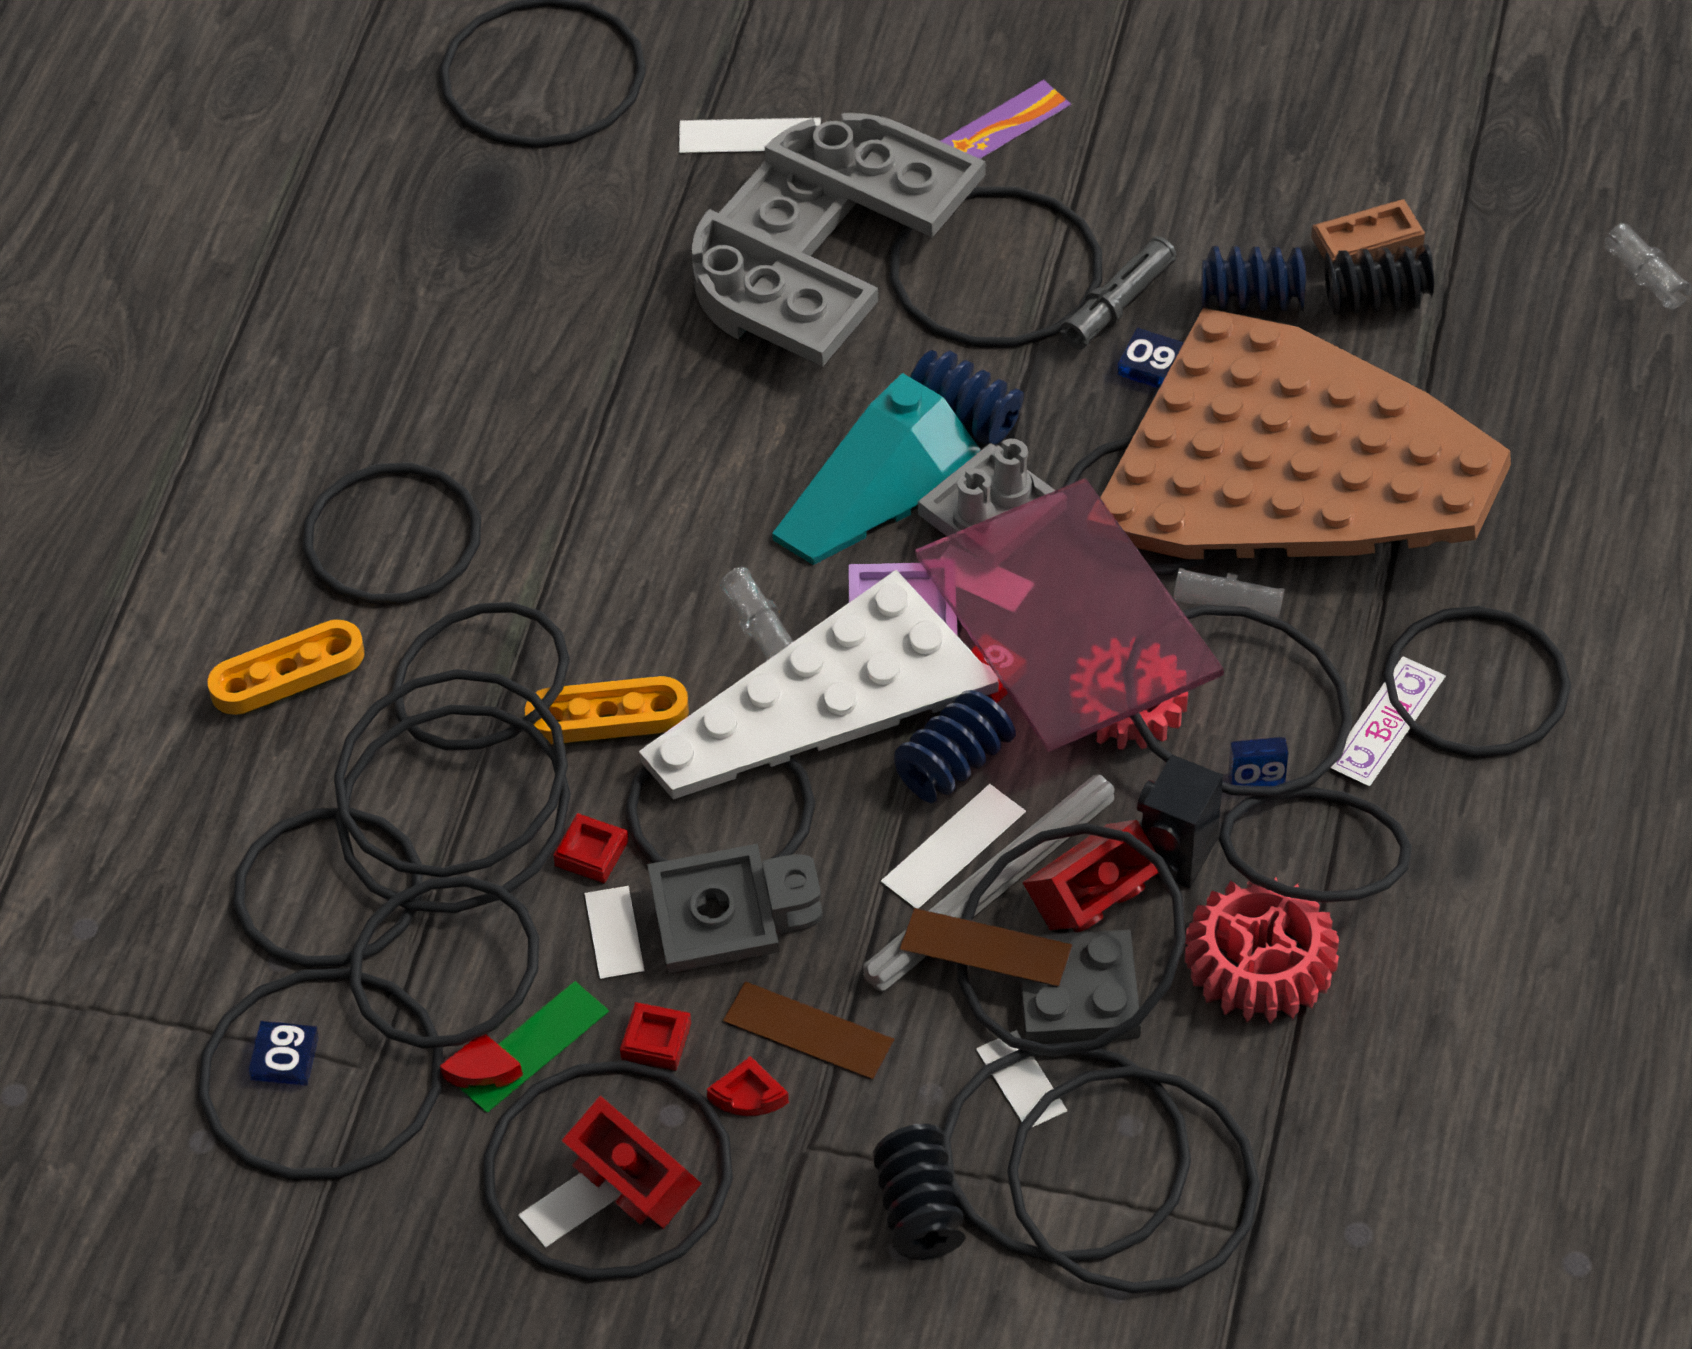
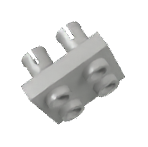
M1007 439L1002 442V448L999 445L996 447L990 443L918 501V515L995 572L1067 512V498L1027 470L1028 449L1022 441Z

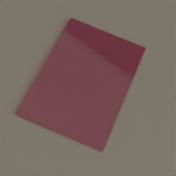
M1086 478L915 550L917 559L1048 752L1224 676L1222 665Z

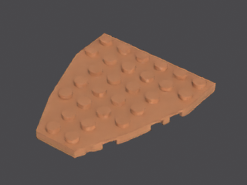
M1203 308L1088 519V534L1091 538L1183 559H1204V549H1236L1237 558H1254L1255 549L1284 548L1287 549L1288 557L1351 556L1375 553L1374 543L1407 539L1408 549L1429 546L1439 541L1449 543L1476 540L1511 466L1510 450L1427 392L1299 327Z

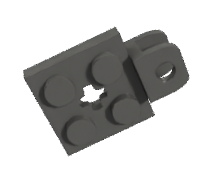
M757 843L647 864L668 974L779 953L777 934L812 927L823 918L820 902L821 891L814 859L807 855H787L761 861ZM717 898L719 906H729V908L721 913V916L711 919L708 916H702L698 911L706 909V900Z

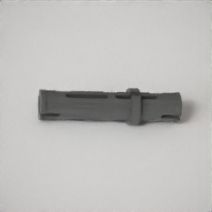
M1154 236L1103 287L1094 288L1085 297V304L1061 325L1060 328L1062 330L1060 332L1063 339L1073 348L1084 349L1106 326H1113L1122 318L1123 309L1176 260V257H1174L1176 251L1173 245L1163 237Z

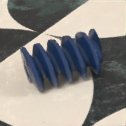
M1211 246L1206 260H1202L1201 310L1207 308L1211 295H1215L1220 310L1227 309L1231 296H1236L1241 310H1247L1252 296H1256L1261 311H1267L1272 297H1277L1281 311H1287L1292 297H1297L1303 311L1306 269L1301 249L1293 247L1288 260L1284 261L1280 248L1272 247L1267 261H1264L1260 248L1252 247L1247 260L1244 261L1238 246L1231 247L1226 260H1223L1218 246Z
M930 350L926 352L917 362L910 378L944 397L968 433L973 434L975 440L982 444H999L1017 421L1024 400V392L1015 388L1006 395L1008 389L1007 382L998 379L990 385L991 375L983 369L973 376L974 364L965 360L957 366L958 356L950 350L945 352L939 359L936 351Z
M974 690L963 691L955 699V703L945 706L940 712V716L931 718L925 725V729L917 730L910 737L909 742L902 743L894 751L896 771L914 794L922 800L933 804L937 800L936 790L942 794L950 795L956 789L954 779L965 782L971 776L970 766L980 769L986 763L985 754L995 756L1001 750L1000 741L1010 743L1016 737V730L1009 716L994 700Z

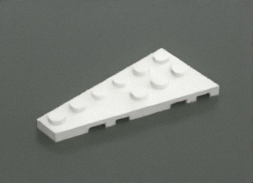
M895 570L639 751L640 762L672 799H676L736 779L737 774L767 763L772 767L790 761L791 755L815 747L820 751L899 725L900 719L932 709L933 713L941 711L945 706L953 703L963 691L974 690L984 695L998 692L999 681L905 578Z

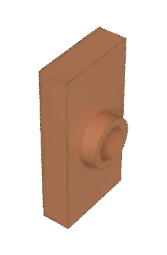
M1402 199L1313 225L1311 238L1324 260L1326 253H1328L1334 265L1335 257L1339 250H1347L1354 263L1358 250L1368 249L1374 260L1379 247H1388L1391 254H1395L1399 246H1408L1410 249L1424 244L1425 232L1406 201Z

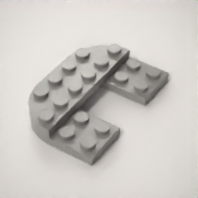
M841 113V122L828 121L816 126L814 118L800 122L773 138L765 146V162L719 213L709 209L698 224L692 243L693 277L698 301L708 317L719 328L736 339H739L747 330L823 367L877 304L878 288L811 257V255L856 203L933 238L984 178L986 161L899 122L880 116Z

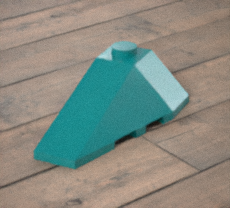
M902 373L870 403L774 530L772 540L810 564L815 565L865 539L867 531L891 518L898 522L910 516L911 508L918 505L920 499L981 450L944 397Z

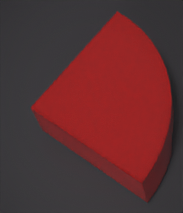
M487 1034L473 1039L440 1065L442 1077L451 1084L461 1088H469V1085H489L494 1083L496 1087H501L523 1076L521 1064Z
M751 1056L706 1089L709 1102L721 1110L736 1115H764L774 1112L789 1103L788 1092Z

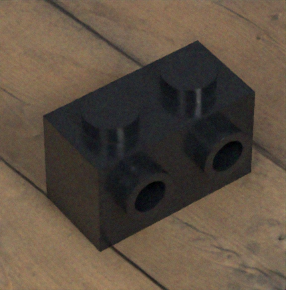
M1171 754L1157 781L1148 780L1144 785L1138 799L1137 811L1143 813L1140 825L1156 853L1164 859L1175 882L1191 888L1218 840L1223 774ZM1159 873L1154 875L1155 878L1163 881Z

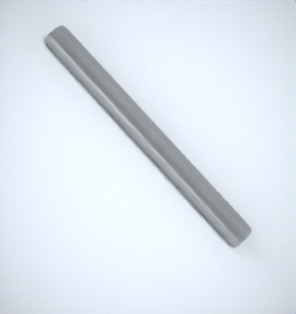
M1102 775L1091 776L929 911L962 919L971 892L1001 855L1041 831L1088 823L1114 801L1113 793L1115 789L1113 785L1106 781ZM1069 837L1045 841L1007 864L981 896L975 915ZM906 930L864 963L863 976L878 991H884L926 957V955L900 950Z

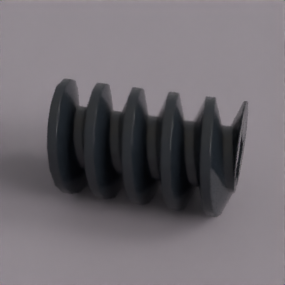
M1427 244L1418 246L1415 257L1408 246H1399L1395 258H1393L1388 247H1379L1374 261L1368 249H1359L1354 263L1347 250L1338 251L1334 265L1329 254L1326 253L1325 255L1326 294L1334 315L1340 314L1343 300H1349L1355 314L1360 313L1363 298H1369L1373 311L1380 312L1383 297H1389L1393 309L1396 311L1400 310L1404 295H1409L1414 309H1420L1424 294H1429L1430 297L1433 296L1434 268L1431 250Z
M914 1124L899 1128L879 1141L873 1151L874 1166L878 1170V1184L883 1190L882 1202L887 1210V1224L892 1231V1246L898 1254L909 1259L928 1260L941 1257L960 1247L966 1239L964 1233L957 1230L963 1223V1214L955 1206L958 1203L957 1190L950 1186L953 1183V1172L948 1166H945L948 1163L949 1155L948 1151L941 1146L944 1142L943 1130L932 1124Z

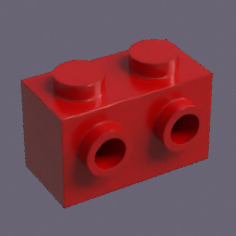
M1138 820L1110 823L1103 826L1129 832L1156 852ZM1090 835L1022 883L1049 930L1072 928L1075 933H1078L1098 923L1104 917L1102 911L1115 902L1122 903L1142 892L1146 888L1144 882L1157 874L1158 871L1154 864L1126 843Z
M602 1096L598 1097L561 1140L579 1156L572 1166L596 1187L599 1188L607 1180L618 1189L621 1194L614 1202L640 1225L649 1216L664 1229L702 1184Z

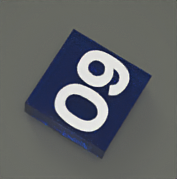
M1136 328L1118 362L1117 375L1160 388L1184 342Z
M1286 737L1231 742L1228 767L1229 783L1231 785L1276 786L1285 783L1289 755Z
M260 1021L249 1066L251 1080L308 1086L319 1039L317 1026Z

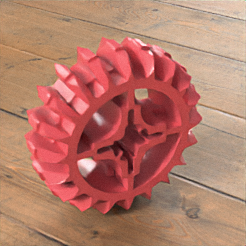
M1230 881L1225 888V895L1211 891L1210 896L1207 898L1206 906L1197 905V909L1193 913V921L1186 929L1185 943L1187 947L1185 948V963H1187V968H1191L1190 978L1193 981V986L1203 987L1206 1003L1222 999L1221 1008L1225 1015L1235 1008L1242 1009L1246 1022L1254 1016V1012L1264 1013L1271 1024L1279 1010H1282L1293 1019L1296 1013H1298L1299 1004L1312 1009L1314 1003L1317 1002L1318 993L1326 994L1327 989L1331 985L1332 976L1338 967L1339 956L1336 953L1338 951L1339 938L1337 931L1332 930L1333 921L1330 918V912H1319L1320 904L1318 902L1284 897L1250 881L1247 883V888L1244 889ZM1285 932L1293 936L1304 950L1296 947L1297 942L1286 936ZM1218 947L1227 951V957L1234 960L1239 966L1236 967L1222 955Z

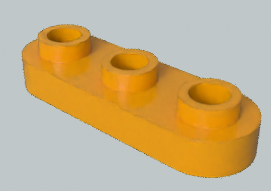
M330 620L225 660L216 665L208 676L211 701L223 713L232 715L243 714L347 674L356 669L364 658L361 632L351 622ZM292 671V672H290V673L281 675V674H283L284 672Z
M657 676L564 686L561 693L550 706L549 711L556 720L560 721L558 723L562 728L564 743L665 733L688 717L689 706L687 691L679 681L671 677ZM544 688L535 693L542 700L550 688ZM529 701L525 705V716L535 709ZM658 709H667L665 711L655 712ZM606 714H612V715H614V716H609V717H601V716L606 715ZM543 718L539 719L534 725L551 744H554L551 729Z

